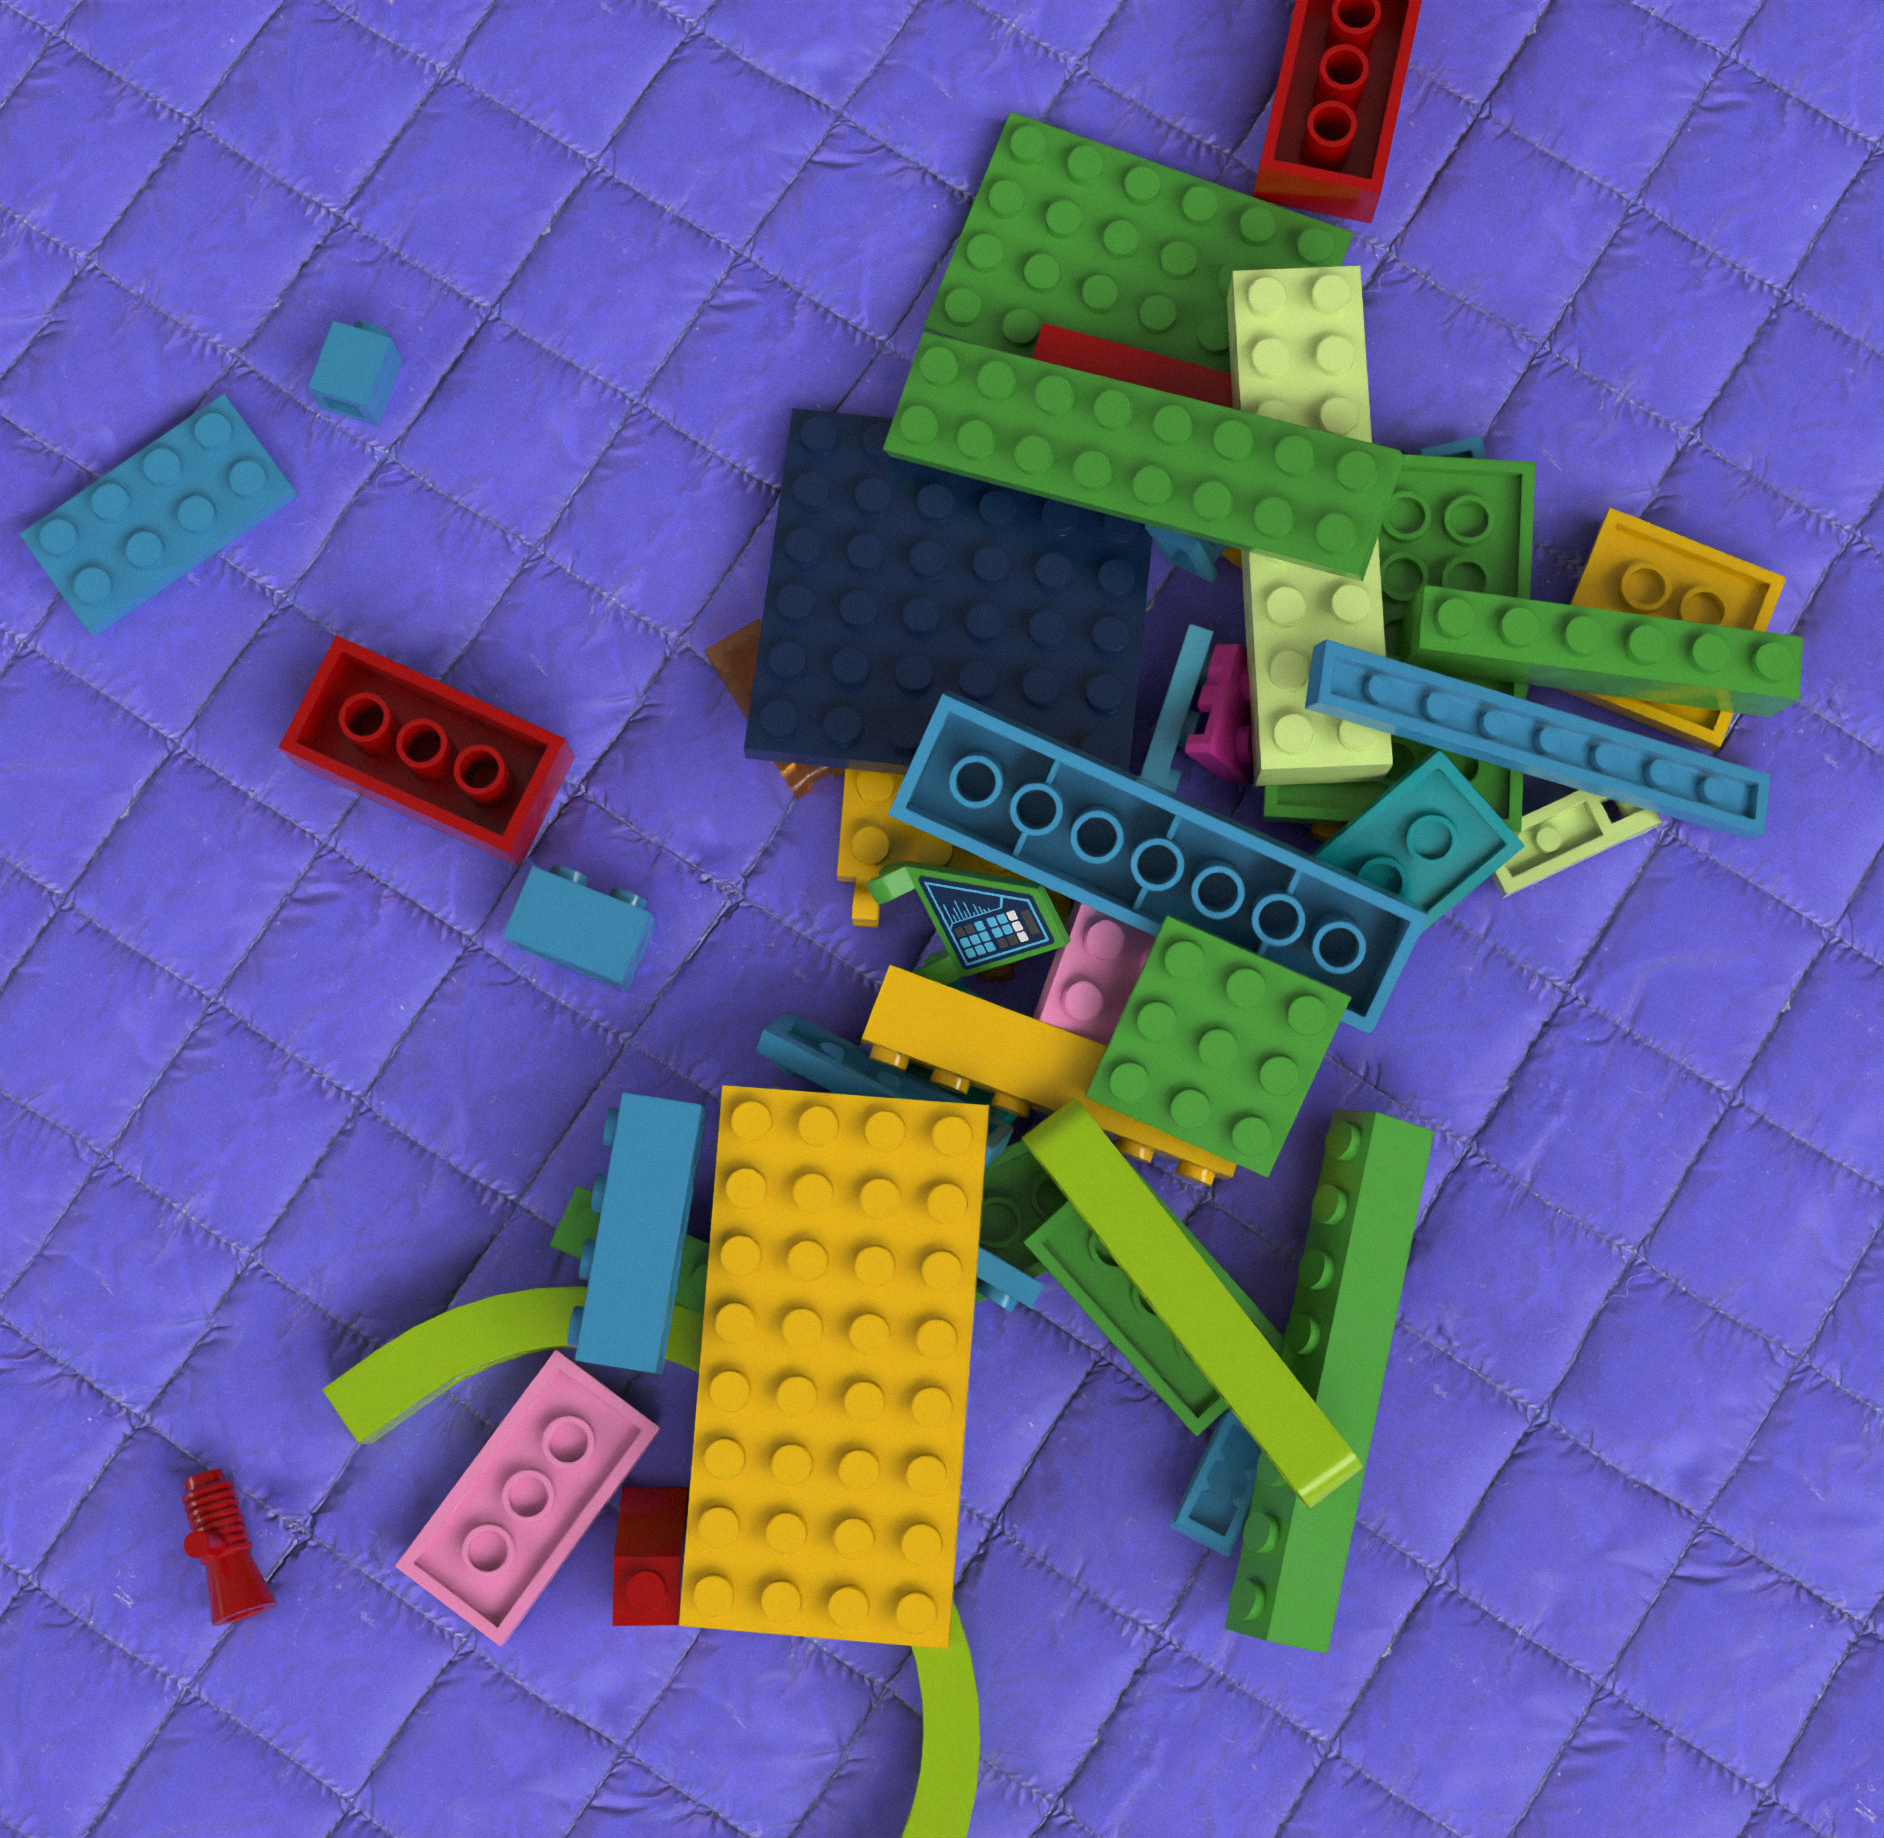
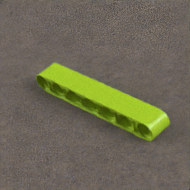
M1075 1097L1021 1137L1043 1169L1309 1510L1364 1468L1343 1437L1097 1122Z

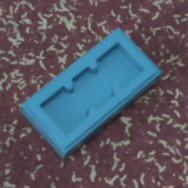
M1229 1407L1223 1412L1168 1526L1227 1558L1231 1555L1248 1519L1257 1477V1462L1262 1452Z

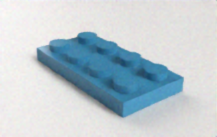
M222 394L19 535L86 630L96 637L299 495L226 395Z

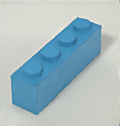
M622 1092L620 1108L610 1107L608 1110L603 1134V1146L612 1147L608 1174H597L591 1203V1211L601 1214L596 1240L586 1239L580 1262V1279L589 1280L584 1307L574 1306L568 1329V1346L577 1347L575 1361L663 1375L708 1111L702 1104Z

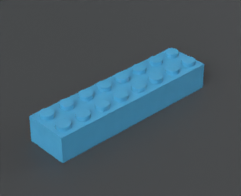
M948 689L942 694L888 813L889 816L1155 937L1166 913L1349 993L1351 999L1341 1021L1370 1035L1429 916L1418 903Z

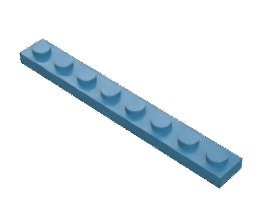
M1326 639L1313 647L1305 709L1750 840L1765 835L1770 774Z

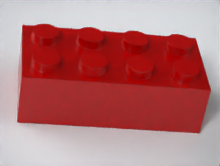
M1422 0L1295 1L1252 197L1273 204L1372 223L1383 187Z
M337 635L278 747L295 766L519 868L575 758L565 738Z

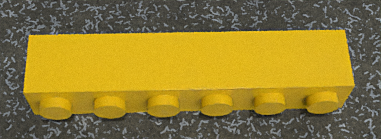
M889 964L860 1043L872 1048L869 1059L902 1072L906 1071L908 1063L915 1064L933 1071L930 1082L940 1087L964 1095L967 1094L969 1086L976 1087L994 1094L991 1105L1028 1118L1031 1108L1051 1115L1075 1097L1085 1107L1107 1137L1117 1140L1115 1147L1122 1155L1148 1164L1151 1163L1153 1154L1178 1163L1175 1170L1176 1175L1209 1187L1212 1186L1214 1178L1220 1180L1233 1178L1237 1164L1085 1097L1086 1090L1106 1048L1105 1045Z

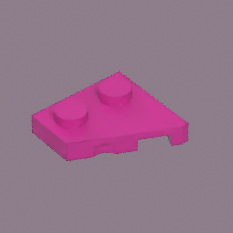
M1215 644L1208 667V678L1202 687L1197 704L1200 712H1210L1204 734H1188L1185 753L1225 783H1250L1253 751L1247 650L1240 644Z

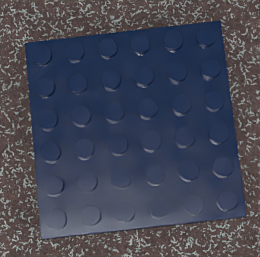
M793 408L744 743L745 758L906 775L942 694L948 689L1130 772L1152 536L1147 532L1146 524L890 457L883 450L893 418Z

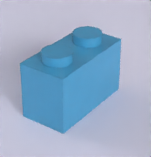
M553 864L550 872L532 866L502 937L515 949L628 993L657 926L652 913L644 910L647 901L636 894L617 887H612L609 895L586 887L589 880L588 877L562 865Z

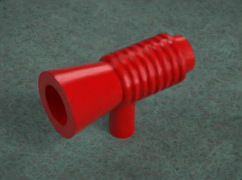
M222 1469L209 1470L186 1479L183 1482L186 1494H184L181 1500L185 1504L184 1510L188 1513L186 1517L190 1522V1530H193V1532L186 1536L184 1550L188 1556L200 1558V1564L206 1566L212 1626L233 1623L275 1606L277 1602L250 1553L252 1542L248 1541L250 1536L246 1532V1524H243L245 1521L244 1516L240 1515L242 1510L238 1506V1498H235L237 1493L233 1489V1481L225 1480Z

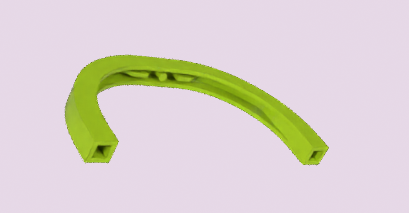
M588 1287L534 1288L494 1295L453 1308L412 1327L377 1349L323 1388L322 1391L359 1444H373L436 1397L475 1374L497 1364L529 1354L564 1348H577L568 1346L567 1343L569 1323L574 1306L584 1307ZM675 1303L665 1359L699 1373L704 1315ZM953 1598L949 1648L911 1646L917 1665L922 1695L924 1736L921 1769L915 1797L900 1838H966L977 1790L980 1755L979 1698L971 1649L958 1607Z

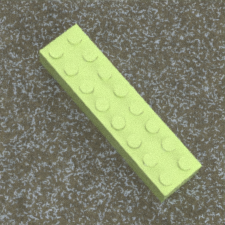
M1360 265L1233 271L1227 295L1233 409L1372 443ZM1378 538L1363 582L1241 550L1254 786L1383 781L1393 765L1391 734L1305 709L1313 647L1316 644L1327 639L1386 657Z

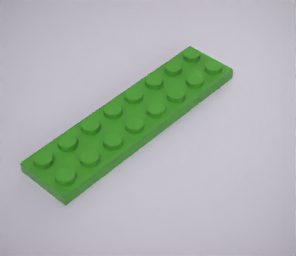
M927 332L922 334L883 450L893 458L1361 582L1364 580L1404 460L1401 451Z

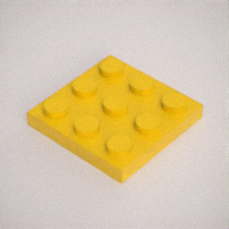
M1610 507L1600 525L1569 605L1766 632L1787 577ZM1558 689L1712 752H1716L1721 747L1734 712Z

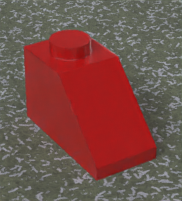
M689 1487L622 1488L613 1557L612 1626H679Z

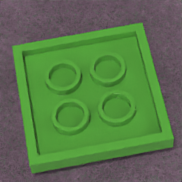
M1166 913L1086 1090L1085 1097L1268 1178L1350 1002L1351 996L1349 993Z

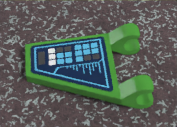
M896 861L885 865L879 871L878 877L871 878L866 883L874 901L878 904L886 903L916 889L946 950L931 953L924 960V966L917 967L912 973L943 985H948L969 975L1064 947L1071 941L1045 887L1037 882L914 861Z

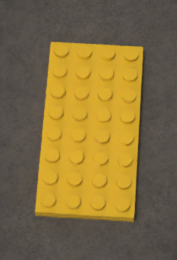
M722 1085L679 1626L941 1649L949 1648L990 1105Z

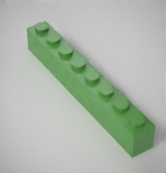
M1333 1110L1330 1129L1325 1139V1153L1318 1187L1312 1201V1215L1306 1244L1298 1268V1282L1290 1320L1285 1330V1344L1281 1359L1353 1450L1364 1468L1309 1510L1263 1451L1261 1452L1257 1462V1477L1249 1515L1243 1529V1543L1236 1577L1229 1596V1610L1225 1629L1269 1642L1328 1654L1434 1135L1433 1130L1379 1112Z

